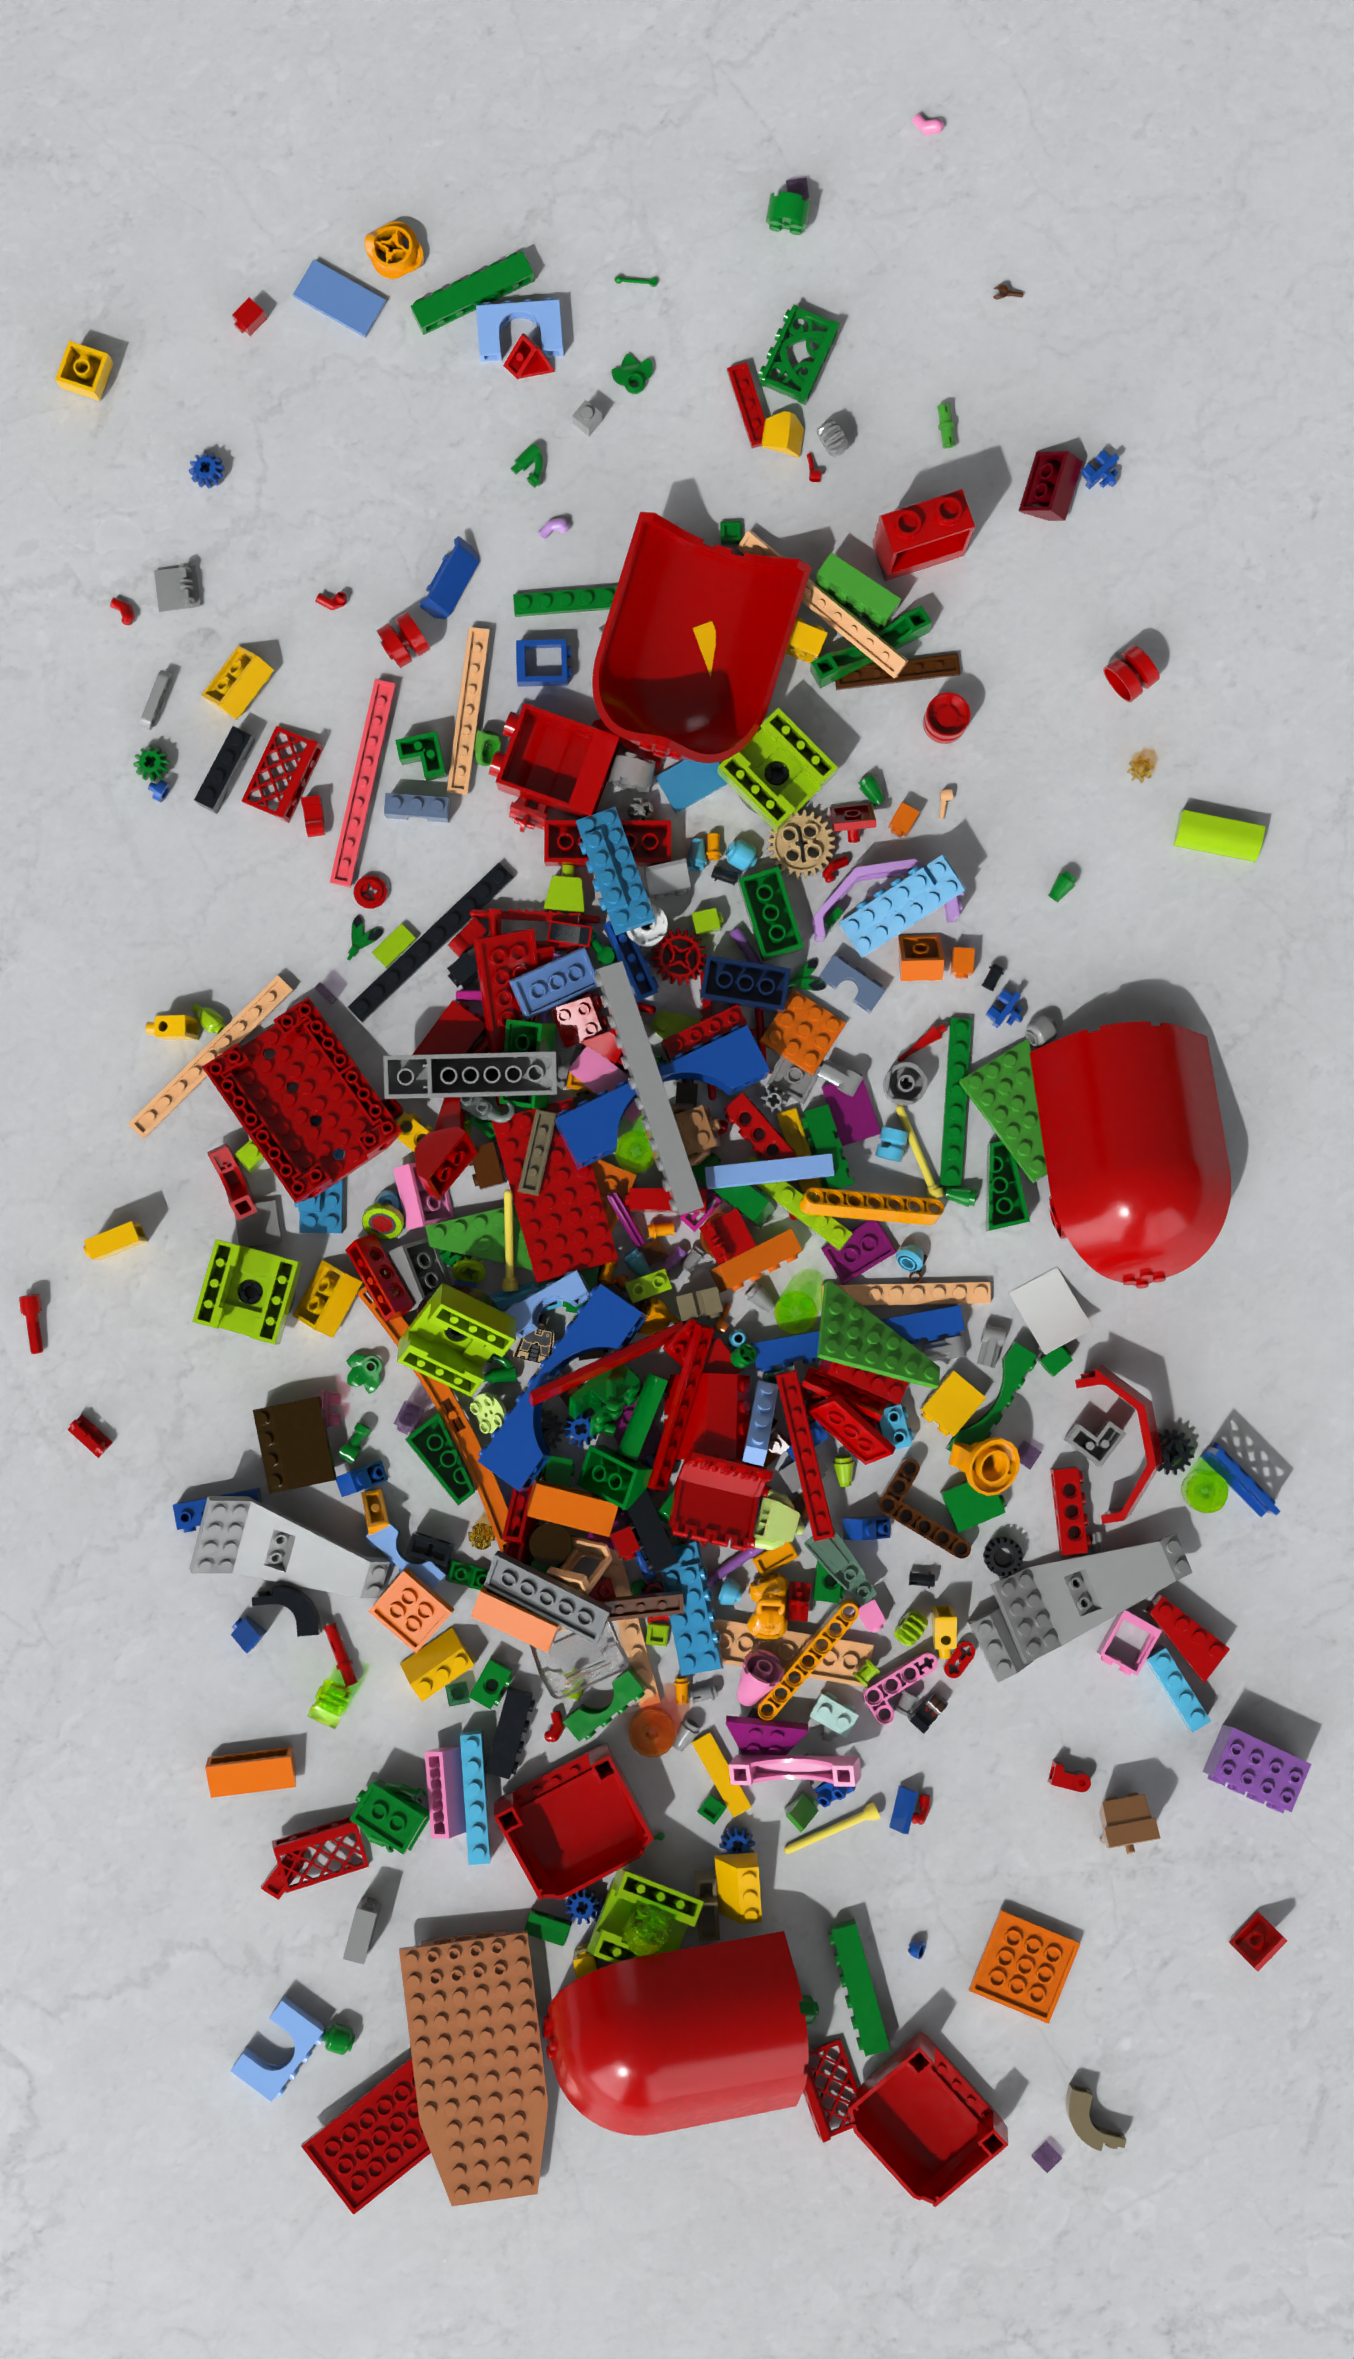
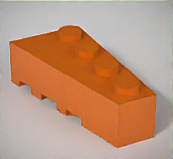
M789 1229L709 1270L720 1293L730 1288L734 1292L743 1287V1282L749 1278L753 1282L762 1277L761 1272L768 1269L770 1273L780 1268V1262L786 1260L789 1263L799 1258L797 1254L803 1250L792 1229Z

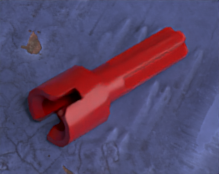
M40 1295L20 1296V1312L23 1316H26L31 1354L42 1353L43 1344L38 1315L42 1311Z

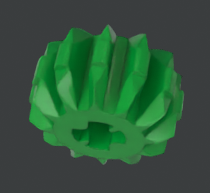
M149 745L147 752L144 748H141L140 751L143 754L135 755V758L139 760L133 763L138 768L136 773L142 775V779L145 781L150 777V780L155 782L156 776L163 779L161 773L169 772L164 767L170 765V761L166 760L168 755L166 752L161 753L162 749L160 747L154 750ZM151 760L154 761L153 767H151L149 763Z

